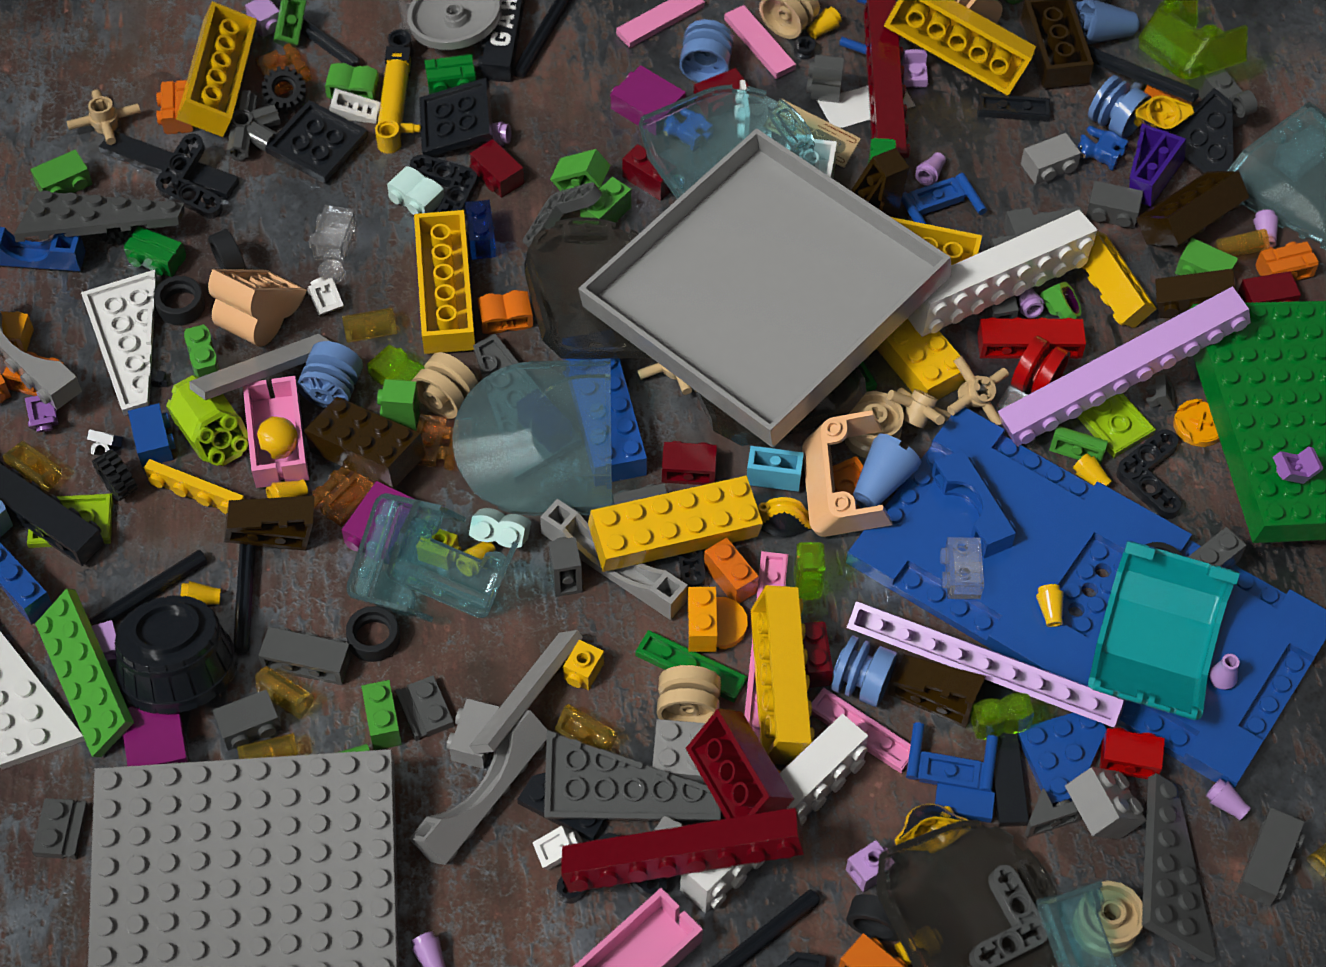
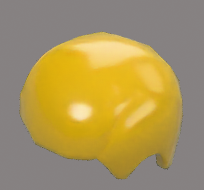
M272 416L267 418L260 424L257 432L261 450L268 451L272 459H284L296 447L298 439L297 430L294 424L284 417Z

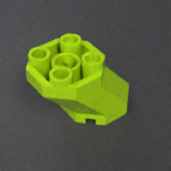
M191 375L173 386L171 391L173 395L171 400L168 399L166 407L174 423L180 428L199 458L216 466H224L241 457L243 452L246 451L248 447L247 429L241 417L237 415L224 394L204 400L190 390L189 381L200 378Z

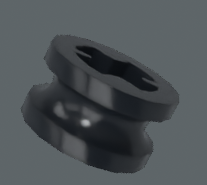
M801 36L796 39L794 45L795 56L802 60L812 58L815 54V41L808 36Z

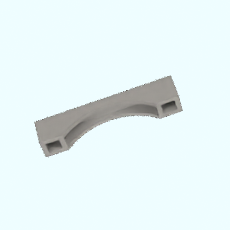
M0 311V357L5 360L4 363L12 373H19L26 387L29 389L33 387L37 391L36 393L44 404L50 403L56 410L81 393L82 390L77 377L62 362L31 356L18 349L3 334L2 314Z
M556 499L540 517L541 534L552 541L560 537H576L581 561L671 620L687 602L688 585L666 570L656 569L641 563L602 572L588 523L577 511L559 499Z
M530 710L525 711L497 747L490 767L477 789L456 807L441 814L427 816L409 838L430 862L446 865L455 858L457 850L463 842L474 834L476 826L491 813L496 801L508 792L513 780L527 768L528 762L534 754L544 747L547 739V729Z

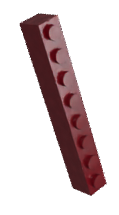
M867 0L863 17L871 139L895 140L896 149L905 159L909 157L910 144L906 143L909 126L905 123L907 104H903L906 86L902 84L904 65L900 64L903 47L899 46L901 36L884 27L889 14L896 4V0Z
M795 807L562 846L561 875L570 893L804 855L802 825Z

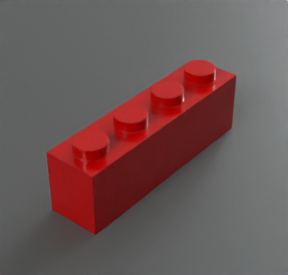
M991 317L980 319L977 333L980 358L1021 359L1029 343L1037 335L1050 342V351L1057 346L1070 351V359H1082L1086 346L1083 319H997Z

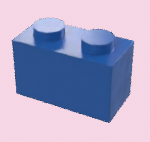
M159 403L129 410L128 414L135 446L142 468L149 459L158 463L173 460L171 450L176 449L173 434H167L166 428L171 427L168 413H162Z

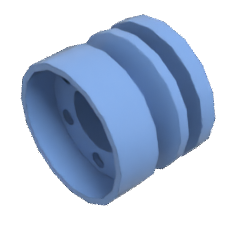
M704 19L690 24L685 30L680 56V69L682 73L690 80L701 82L728 71L733 46L731 30L715 20Z
M1113 75L1095 95L1089 107L1088 119L1094 122L1098 121V125L1103 127L1109 124V131L1126 139L1138 127L1133 123L1134 118H1136L1135 109L1151 99V96L1136 87L1130 90L1129 82H1122V78Z
M330 341L318 342L311 349L306 366H304L296 384L297 389L305 399L322 408H326L336 397L349 402L354 391V385L357 383L363 369L362 359L357 353L342 344Z
M852 635L836 662L831 689L839 693L846 682L845 696L850 697L857 686L861 688L859 701L877 708L892 676L898 653L880 646L872 657L869 655L870 642L865 641L860 651H857L860 639Z

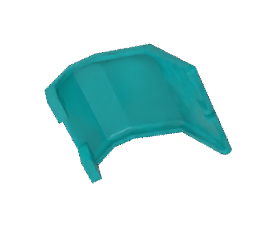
M1127 540L1096 644L1088 686L1094 691L1113 695L1168 713H1174L1181 717L1192 720L1200 719L1204 710L1207 678L1220 625L1234 584L1237 585L1240 573Z

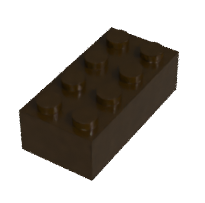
M1024 0L1021 22L1028 42L1036 46L1033 59L1043 89L1088 84L1094 63L1073 1Z
M1208 171L1138 216L1136 220L1146 244L1158 245L1159 247L1165 245L1179 247L1186 244L1191 236L1204 232L1209 224L1222 220L1224 218L1223 215L1228 211L1241 207V203L1248 199L1249 195L1240 171Z
M336 397L304 430L310 452L393 489L425 456L421 433L339 397Z

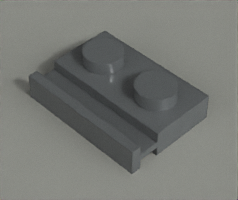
M433 675L411 683L404 689L399 690L398 688L395 690L415 741H419V738L426 735L429 737L454 727L453 719Z
M44 798L32 851L35 857L60 859L69 857L77 860L89 806L87 801L74 802V800Z

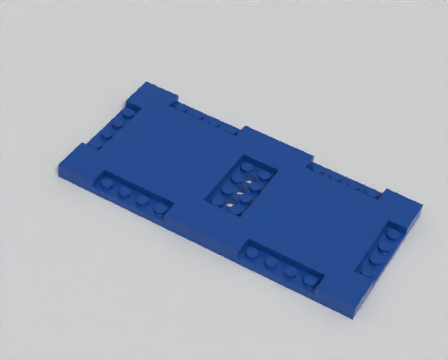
M965 407L954 416H950L932 440L931 447L922 457L919 469L900 486L884 507L892 520V525L864 530L847 552L846 564L991 650L1088 686L1096 644L1127 540L1143 545L1152 542H1164L1175 547L1185 557L1191 555L1201 546L1190 540L1191 533L1097 481L1093 486L1024 446L1020 445L1017 447L1011 439L1004 436L1005 429ZM961 449L964 450L967 457L973 459L979 476L987 481L993 498L999 500L1007 520H1011L1016 528L1013 546L987 558L982 557L970 538L973 525L979 518L975 506L963 497L944 495L931 475L934 460ZM1236 565L1231 570L1239 572L1240 575L1237 585L1234 584L1220 625L1207 678L1202 717L1198 720H1192L1126 700L1117 724L1129 732L1139 734L1152 733L1156 737L1165 738L1163 752L1215 783L1220 778L1225 783L1229 781L1234 789L1326 641L1325 608L1291 589L1286 594ZM1105 569L1109 576L1100 577L1096 574L1095 570ZM1058 584L1060 590L1064 592L1063 624L1060 626H1046L1045 618L1036 598L1038 588L1043 585ZM1091 588L1095 591L1096 595L1088 597L1083 594L1082 589ZM1076 607L1082 611L1083 615L1073 616L1069 613L1068 609ZM1226 654H1233L1238 657L1240 662L1238 666V681L1232 688L1218 689L1211 682L1210 670Z

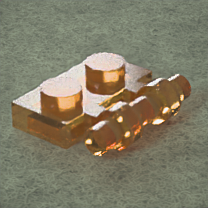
M286 44L283 47L285 54L282 56L275 50L255 58L256 65L263 77L266 74L269 75L271 69L276 71V67L281 66V69H285V66L293 64L297 74H301L305 82L310 81L312 78L308 65L302 62L299 51L293 48L291 44ZM280 82L275 87V93L280 95L294 88L288 82Z
M421 414L416 431L421 433L425 456L418 464L436 467L438 458L445 460L444 468L446 470H454L455 463L459 461L460 443L464 442L465 423L456 421L454 428L447 427L446 417ZM443 439L450 440L449 447L442 446Z
M341 467L338 471L334 470L322 486H318L312 491V496H315L314 508L320 502L324 503L320 507L321 513L340 527L350 519L374 485L356 472L350 478H347L351 471L344 467ZM340 487L333 495L330 493L334 488Z

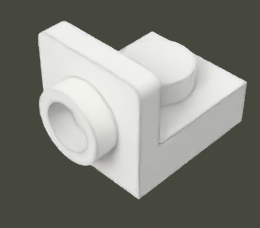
M320 277L310 282L311 285L308 286L307 293L311 296L319 316L343 308L344 305L333 278L326 280L325 277Z
M560 826L534 841L533 845L542 867L549 870L562 862V846L582 843V839L576 831Z

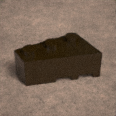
M896 148L872 157L851 191L888 216L897 218L909 166Z
M1233 268L1155 279L1156 301L1160 318L1172 319L1189 310L1192 304H1200L1232 286L1237 292Z
M315 496L229 500L226 512L224 542L306 551L313 525Z
M904 655L891 680L888 694L966 728L979 702L986 676Z

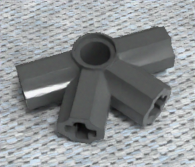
M242 90L238 93L231 119L227 155L234 160L241 161L248 157L250 143L266 152L265 146L278 134L269 128L280 125V118L275 105L256 109L257 95L247 90Z

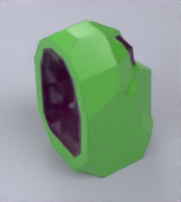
M1067 282L1056 284L1040 293L1050 314L1057 316L1059 319H1079L1081 316L1080 303L1073 288Z

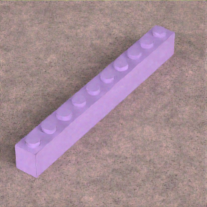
M1232 286L998 411L1001 423L1017 447L1021 444H1027L1034 440L1036 436L1046 431L1054 430L1059 424L1069 419L1077 418L1087 409L1101 405L1106 399L1116 394L1124 393L1136 383L1146 381L1153 374L1163 369L1171 368L1176 362L1187 356L1190 357L1197 354L1204 347L1220 342L1223 337L1233 332L1241 331L1251 323L1249 308Z
M861 602L855 603L847 628L945 665L985 675V680L1111 727H1117L1126 702L1124 699L1094 691L1084 684Z

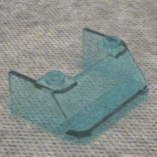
M388 493L381 494L373 504L347 582L346 589L348 595L358 601L432 623L434 617L414 609L416 603L415 593L413 590L404 587L403 584L419 536L430 537L436 534L441 527L443 518L465 523L466 517L442 505Z
M415 500L399 532L387 568L388 577L395 583L478 618L487 617L511 564L518 543H512L507 556L501 552L494 551L487 552L482 560L432 539L434 531L429 522L416 518L421 501Z
M1101 881L1090 882L1037 899L1038 912L1058 967H1117L1098 914L1101 912V905L1104 904V897L1100 890L1103 887Z

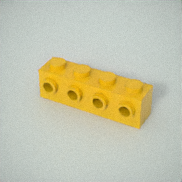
M1097 231L1088 261L1081 268L1088 272V280L1102 293L1100 295L1102 301L1114 311V319L1122 326L1126 325L1135 328L1157 308L1108 236Z

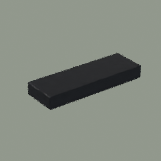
M979 93L978 117L1049 122L1050 98Z

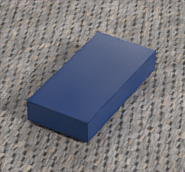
M938 783L935 804L943 807L950 806L954 815L970 820L991 823L995 792Z

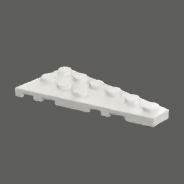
M155 270L81 292L124 416L128 415L129 410L149 406L155 315L154 292L157 280Z
M0 632L1 770L84 742L85 739L81 732Z

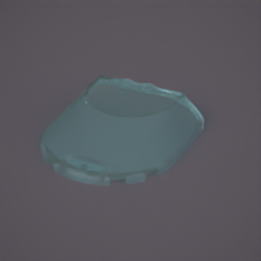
M722 85L700 91L642 116L639 128L649 161L676 199H678L756 128L815 167V142L808 125L799 113L784 100L780 99L777 102L766 96L767 91L747 86L746 90L733 89L732 85Z
M611 359L521 362L503 367L481 380L469 392L461 404L455 418L452 436L453 452L457 467L472 491L482 500L498 506V509L519 515H543L556 499H559L580 515H590V511L593 509L611 506Z

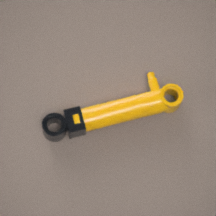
M403 29L394 30L388 35L389 46H386L385 53L386 69L379 119L375 127L378 149L386 154L395 153L400 149L401 133L421 132V125L402 123L408 76L411 75V58L413 56L411 35Z

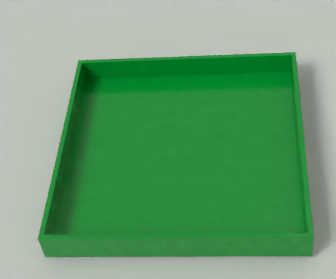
M1326 301L1245 303L1249 308L1251 323L1241 331L1233 332L1223 337L1220 342L1204 347L1197 354L1193 355V359L1252 543L1326 540ZM1192 304L1191 308L1197 306L1198 304ZM1307 447H1313L1323 466L1322 471L1304 484L1283 480L1278 475L1273 456L1280 451L1298 455Z

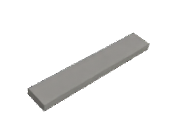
M320 334L313 335L189 381L190 390L204 400L211 399L306 363L313 345L329 340Z
M578 630L558 633L469 745L474 753L494 752L569 657L578 640H582L583 636Z

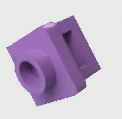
M38 395L25 398L29 428L32 430L36 429L37 433L51 431L53 430L52 426L59 425L56 409L50 403L44 404Z
M1307 447L1298 455L1280 451L1273 456L1278 475L1286 481L1304 484L1323 470V466L1313 447Z

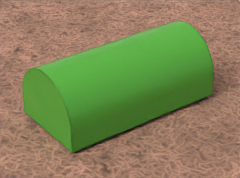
M281 0L273 40L275 43L287 47L298 46L307 0Z
M1058 425L1049 451L1077 460L1088 453L1091 457L1095 456L1101 465L1108 441Z

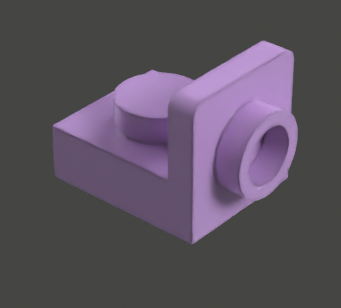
M927 50L903 51L901 65H904L903 84L906 87H927Z

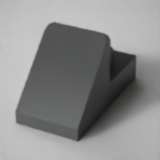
M1043 788L1028 822L1025 835L1029 838L1081 820V815L1074 802H1070V800L1061 801L1053 808Z

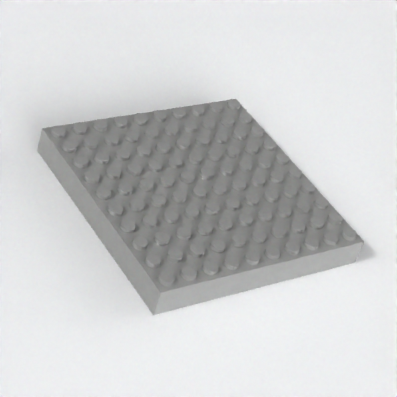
M756 128L582 284L578 290L585 309L773 448L951 277V257Z
M391 749L95 768L88 967H399L395 773Z

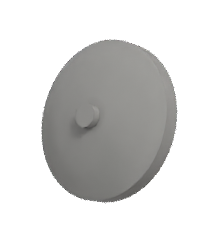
M413 0L407 12V20L410 31L418 42L434 49L452 50L473 45L488 36L499 23L502 9L500 0Z

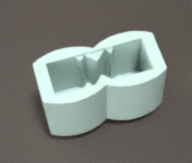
M406 166L387 184L388 196L391 201L407 207L413 215L432 213L441 204L445 196L444 189L438 183L424 177L420 172L409 166Z
M483 508L479 509L472 516L469 535L481 542L496 541L504 547L519 548L528 540L531 520L522 515H504L496 509Z

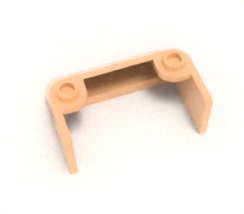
M872 410L829 418L806 438L803 443L802 450L804 452L803 460L809 522L811 528L818 536L827 537L892 525V520L883 505L857 509L856 501L850 493L844 491L835 493L830 445L841 443L845 438L882 432L881 425Z

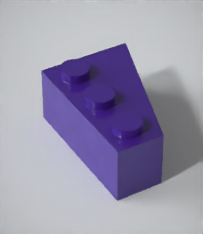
M1143 123L1141 124L1137 150L1130 174L1129 188L1142 190L1141 203L1151 207L1185 160L1186 138Z

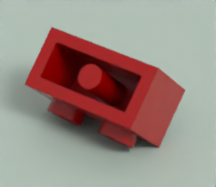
M1107 728L1102 740L1099 768L1119 771L1125 776L1148 779V777L1155 773L1160 774L1165 738L1156 737L1152 733L1139 734L1128 732L1124 728Z

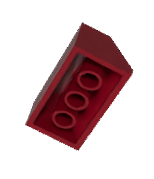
M717 708L685 748L726 819L783 810L794 800L793 795L743 712Z

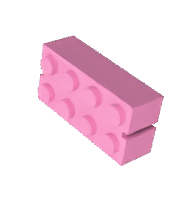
M295 376L271 379L275 398L272 399L270 398L266 380L256 381L243 386L251 470L256 488L271 486L272 482H280V480L284 479L285 481L309 480L300 397ZM272 416L288 419L294 424L298 433L294 451L284 459H272L268 451L261 450L257 436L259 426L263 421Z
M660 888L573 967H675L702 943L703 929L685 911L679 916L680 906Z

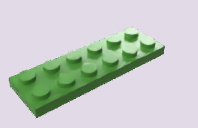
M66 588L35 624L91 756L101 758L134 721L76 590Z

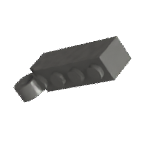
M1201 39L1180 47L1175 67L1191 87L1199 90V97L1203 99L1213 88L1217 89L1232 101L1233 128L1247 123L1249 115L1255 113L1258 107L1254 94L1250 90L1242 91Z

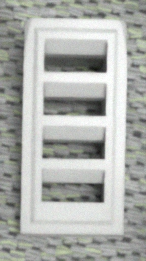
M335 88L329 110L347 120L376 124L381 102ZM358 107H363L362 111H358ZM368 108L372 109L371 114L367 113Z

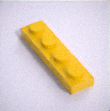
M151 459L144 466L148 481L153 486L172 490L180 497H190L203 506H213L220 509L224 514L227 512L229 500H244L243 495Z

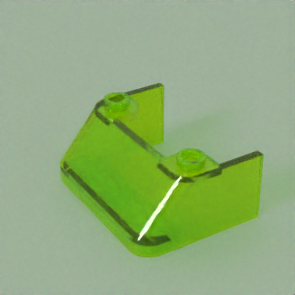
M1164 0L1158 5L1139 35V48L1182 79H1194L1247 61L1248 26L1243 25L1223 31L1216 25L1209 24L1200 29H1195L1194 27H1197L1198 0Z

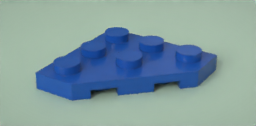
M1073 712L1017 729L1019 744L1041 792L1043 788L1045 789L1053 807L1064 800L1073 801L1065 785L1090 768L1106 732L1103 723Z

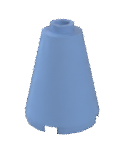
M1083 0L1075 5L1087 45L1133 36L1140 27V19L1135 12L1098 0Z
M878 434L872 442L853 492L856 504L859 507L879 506L919 469L921 460L912 448L908 447L905 450L899 446L901 443L899 439L888 434Z

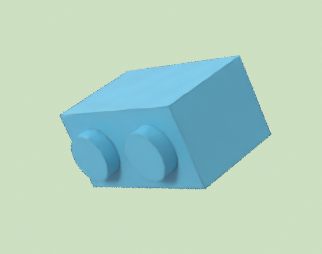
M750 446L747 467L749 484L751 486L799 492L804 452Z

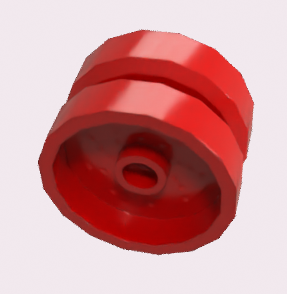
M1037 335L1024 351L1013 374L1011 386L1021 392L1027 391L1032 386L1031 393L1061 378L1069 362L1070 351L1060 346L1050 351V342Z

